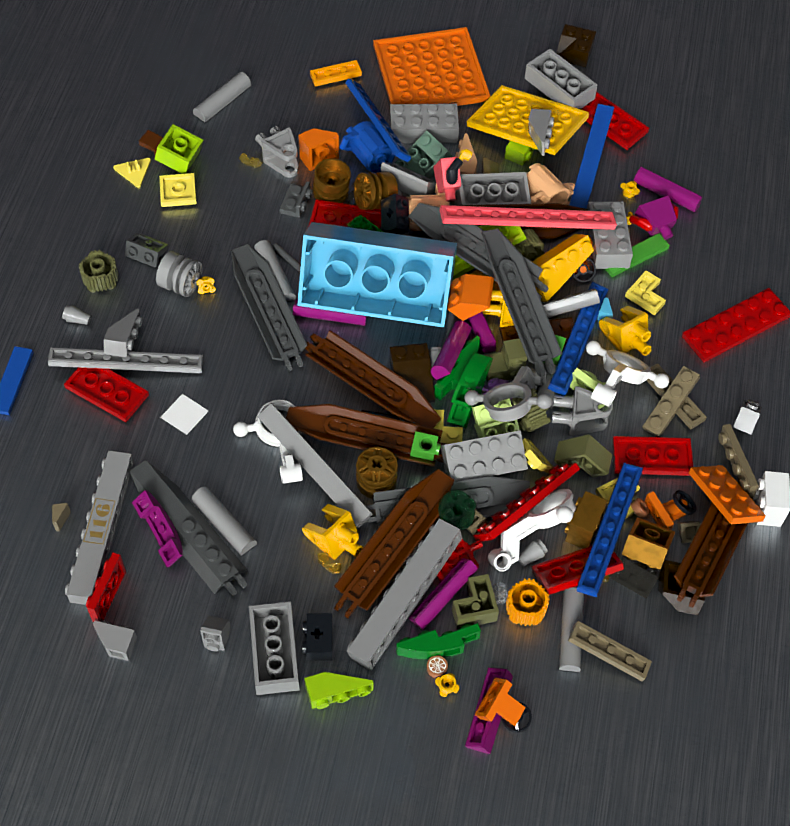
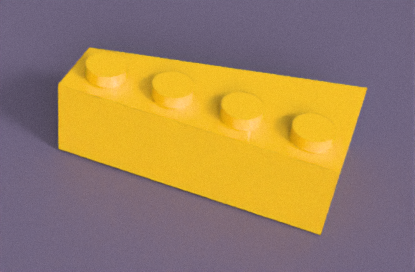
M573 234L532 261L543 269L538 280L549 288L547 292H543L536 287L537 292L542 296V302H548L592 254L594 250L588 235Z

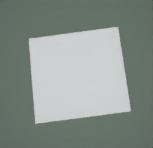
M182 394L160 418L187 435L207 414L208 410Z

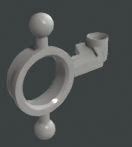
M521 366L512 382L495 386L486 394H479L475 390H470L464 396L465 402L471 406L476 405L478 402H483L490 417L500 422H509L522 418L530 411L532 405H538L541 409H548L552 405V398L549 394L543 393L538 397H532L531 393L532 388L536 390L539 385H545L546 370L545 375L540 377L537 375L535 368H529L528 366ZM505 399H523L520 403L511 407H494L495 404Z

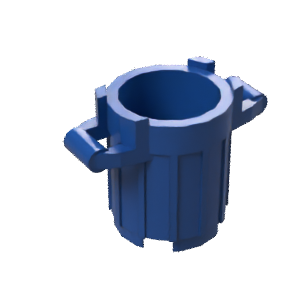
M364 121L354 127H348L346 130L348 135L343 136L339 148L345 151H352L368 171L370 170L373 173L381 172L382 162L392 163L394 161L395 154L371 121Z

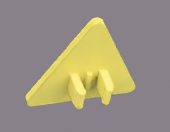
M144 158L117 164L113 168L139 188L151 159Z

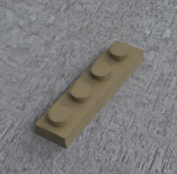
M656 364L650 368L651 372L657 375L660 373L666 374L669 377L668 386L658 388L655 386L654 381L650 379L646 381L662 398L672 384L673 379L659 364ZM689 397L685 399L676 413L690 430L703 423L707 418Z
M683 366L642 426L643 430L656 437H661L700 379V374Z
M731 424L723 425L718 435L719 442L725 449L726 458L732 464V470L734 475H737L739 485L748 493L750 498L754 497L759 486Z
M577 621L574 624L568 639L569 642L640 681L646 679L652 663L651 660L582 622Z

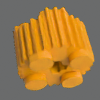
M524 578L523 581H519V584L515 583V586L513 585L509 589L506 600V611L509 619L513 623H520L521 626L522 624L524 626L538 625L547 612L550 600L549 594L545 592V588H542V585H538V582H535V579L530 580L528 578L526 580Z

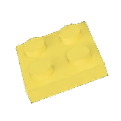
M194 173L159 176L161 207L197 204Z

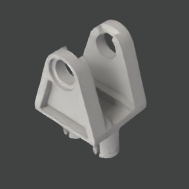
M279 126L272 127L270 130L272 136L266 137L264 133L258 134L255 140L262 147L263 162L285 177H295L299 172L296 160L298 151L290 127L282 131ZM292 166L294 170L290 172V170H286V167Z
M575 386L574 394L571 397L554 394L553 407L570 408L571 411L570 413L553 411L552 423L568 424L569 435L572 436L603 431L607 428L609 422L607 417L612 412L613 403L608 407V410L601 411L598 409V405L601 403L591 399L593 392ZM602 418L604 423L598 424L594 419Z

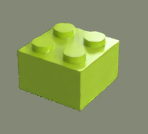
M172 124L157 147L155 160L182 174H187L201 151L203 139Z

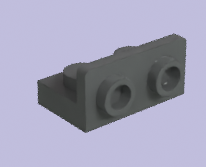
M306 181L305 186L290 184L280 207L281 214L297 218L301 217L302 212L306 211L307 200L311 199L313 192L309 181Z
M136 233L126 240L125 256L152 267H157L159 257L168 251L169 244Z

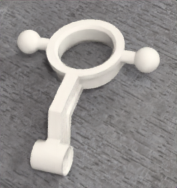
M590 341L586 345L588 354L593 356L598 354L603 357L604 369L611 374L605 385L597 384L591 396V399L607 407H610L617 393L614 388L621 380L632 384H641L645 380L650 379L654 381L655 386L658 388H665L669 384V377L666 374L660 373L657 375L651 372L650 367L646 363L632 355L616 350L607 351L601 348L600 343L597 341Z
M273 400L266 403L260 409L258 415L270 403L278 410L287 412L289 407L296 406L285 400ZM257 416L254 424H246L240 421L234 425L233 432L236 436L243 437L248 432L256 431L258 437L263 442L280 448L283 466H280L282 484L302 481L300 463L294 464L293 455L272 433L263 427L262 421Z
M559 489L551 492L530 509L525 516L501 533V547L493 549L489 553V563L498 571L508 570L511 564L519 560V544L521 539L537 529L549 528L561 522H570L576 510L572 500V491L570 489ZM503 556L502 562L497 564V559Z

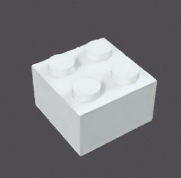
M765 471L762 478L758 479L759 486L753 497L756 500V504L766 515L763 522H757V525L781 527L790 511L789 473Z

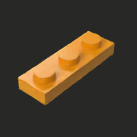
M357 60L310 70V76L314 86H320L362 76V71Z

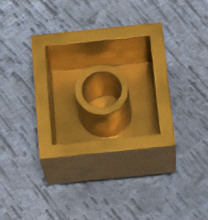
M585 491L583 497H578L575 503L576 510L573 513V518L567 523L564 531L567 534L565 541L582 549L589 547L603 518L608 500Z
M637 517L626 540L622 555L630 560L642 562L650 568L661 570L675 531Z

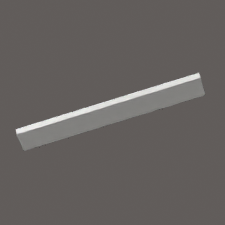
M50 347L48 366L202 373L203 355L129 351L127 357L106 355L104 350Z
M272 403L257 416L338 507L351 513L353 521L358 528L373 515L367 506Z

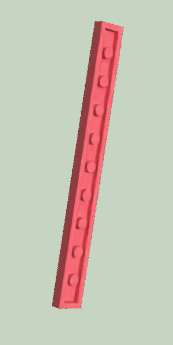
M441 205L439 210L443 224L615 230L617 225L613 212L449 205Z

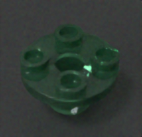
M449 491L440 499L438 507L439 516L442 520L460 530L467 529L474 520L476 502L463 491Z

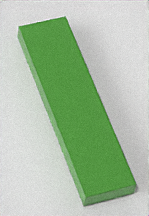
M658 233L632 246L633 256L630 268L669 249V243ZM608 268L605 270L611 277H614L630 268Z

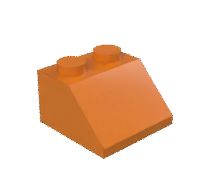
M313 128L298 135L300 159L309 171L314 170L316 165L325 159H339L338 133Z
M464 274L455 278L451 283L447 310L464 321L490 308L494 278Z

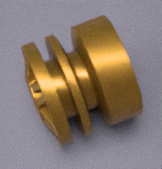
M331 158L325 159L316 165L313 194L317 200L343 203L348 198L351 171L345 162Z
M362 172L356 177L354 183V198L357 206L362 210H374L376 208L381 210L382 199L398 194L396 178L390 172Z
M372 447L359 455L356 462L357 488L363 495L373 499V493L395 490L398 464L394 454L386 448Z

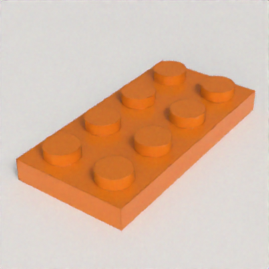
M723 465L691 467L689 475L730 524L763 522L766 515Z

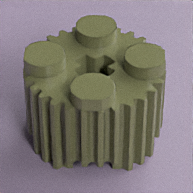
M525 229L522 231L527 239L515 245V248L525 258L534 261L545 253L543 251L544 243L533 229Z
M100 250L91 251L88 257H84L85 259H82L81 263H79L83 284L87 286L90 292H99L100 290L103 292V290H111L117 286L116 281H118L119 273L116 261L108 253L105 254V252Z
M535 388L531 389L532 397H538L537 393H535L537 392ZM512 398L511 405L514 406L520 403L523 399ZM532 405L530 411L518 419L521 432H531L550 423V417H547L546 414L548 409H541L538 405Z

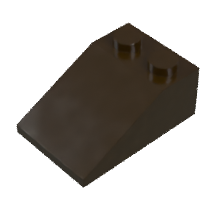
M427 343L390 347L389 360L391 370L416 386L429 403L435 402Z

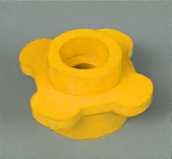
M635 181L621 183L620 188L623 189V195L627 198L638 195L640 189L637 188V183Z
M208 276L198 279L196 282L199 286L198 293L215 292L214 279Z
M448 673L436 678L435 684L439 687V694L442 697L459 691V685L456 684L454 674Z

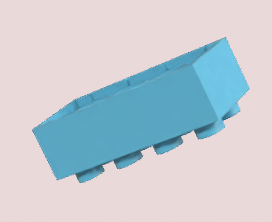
M311 222L303 235L297 306L444 327L448 315L447 309L453 280L457 243Z

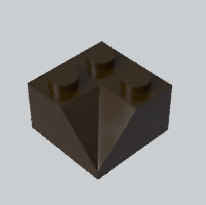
M565 24L557 54L570 64L586 68L594 46L596 31Z
M665 560L659 573L658 591L677 611L698 615L705 602V597H698L693 608L689 606V602L694 596L693 593L686 591L684 599L681 602L677 601L682 588L674 578V575L681 563Z

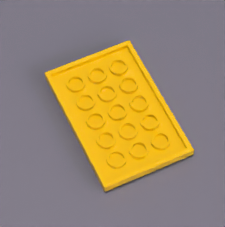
M501 85L467 120V127L538 150L529 134L528 119L531 109L552 110L554 127L552 128L549 149H546L545 152L555 155L589 118V112Z

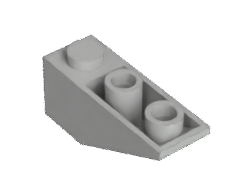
M531 109L528 119L529 134L541 155L544 156L546 149H549L552 128L554 127V117H552V110Z
M140 309L134 310L108 328L104 337V354L127 357L129 350L133 349L134 339H137L138 328L142 326L143 318L140 317Z

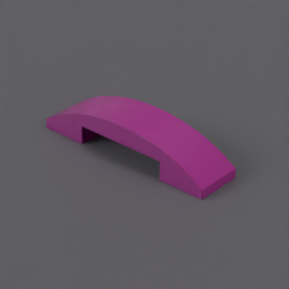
M144 490L132 504L139 517L146 519L161 547L158 552L166 567H170L183 555L180 538L163 507L148 490Z

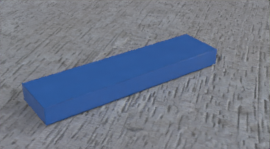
M14 346L0 382V414L10 416L33 357V349Z

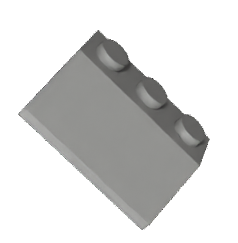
M382 162L381 172H390L394 175L398 190L402 192V195L410 197V195H435L436 181L396 163Z

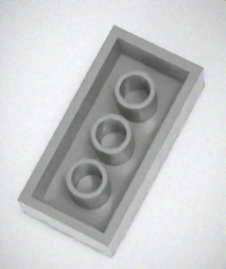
M548 49L526 64L525 79L554 102L582 109L595 99L598 85L553 50Z
M390 104V127L401 143H415L426 131L440 143H458L459 121L457 104Z
M526 172L460 174L461 187L455 191L456 205L531 204Z
M588 202V211L613 212L617 224L615 230L588 229L589 237H591L593 242L592 247L594 251L592 252V259L596 269L630 268L633 252L624 202Z
M521 430L440 446L445 473L455 481L489 477L528 469Z
M291 602L249 606L256 694L264 695L299 691Z

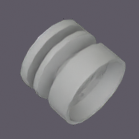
M169 251L162 258L158 266L156 283L159 287L169 291L173 290L177 294L189 297L198 286L196 282L202 275V263L190 257L185 258L182 254L175 251Z

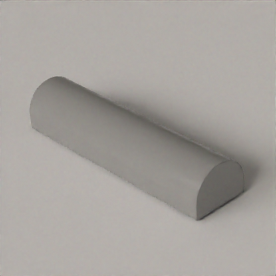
M239 72L195 107L193 115L206 123L251 86L249 77L244 72Z
M269 240L259 241L255 244L254 250L268 262L286 302L296 300L293 288Z
M594 288L544 302L542 305L547 317H552L598 304L600 300L598 292Z
M207 486L199 488L193 494L192 502L241 556L257 545V541Z
M574 587L563 591L559 670L580 672L582 648L568 641L574 624L577 621L583 623L584 594L577 592V588Z

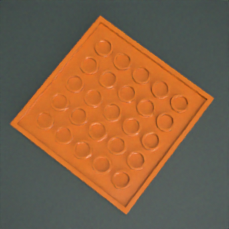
M467 27L373 40V47L390 104H457V106L486 102L491 97Z

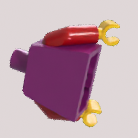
M665 196L639 205L635 215L632 212H628V216H626L627 224H635L652 236L661 233L663 239L667 240L674 235L671 228H673L678 220L679 208L671 203L669 196Z

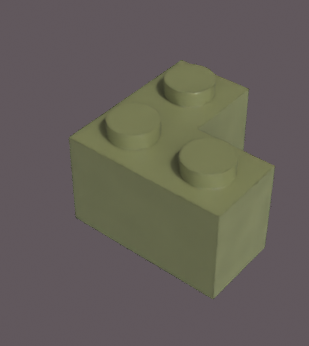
M520 338L503 341L502 352L484 355L493 358L486 380L487 382L493 378L514 380L521 366H526L527 356Z
M588 434L559 441L554 462L559 466L564 463H577L579 468H582L594 478L608 475L612 454L594 437Z
M489 574L469 577L467 583L469 597L453 600L452 614L456 629H460L466 624L474 625L478 623V625L496 622L498 619L499 610Z

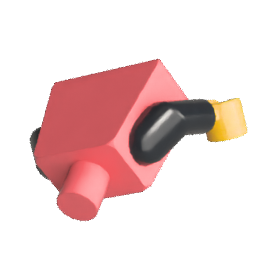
M468 149L461 150L459 158H442L433 166L438 193H445L446 202L457 200L455 191L461 187L460 167L463 164L462 161L463 159L469 161L473 153Z

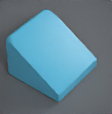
M608 298L603 300L597 319L598 322L605 317L613 318Z

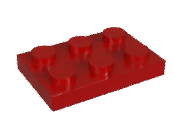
M113 552L110 559L108 558L105 561L104 572L96 580L93 595H90L87 599L86 607L93 622L94 620L101 622L105 619L126 574L120 554Z

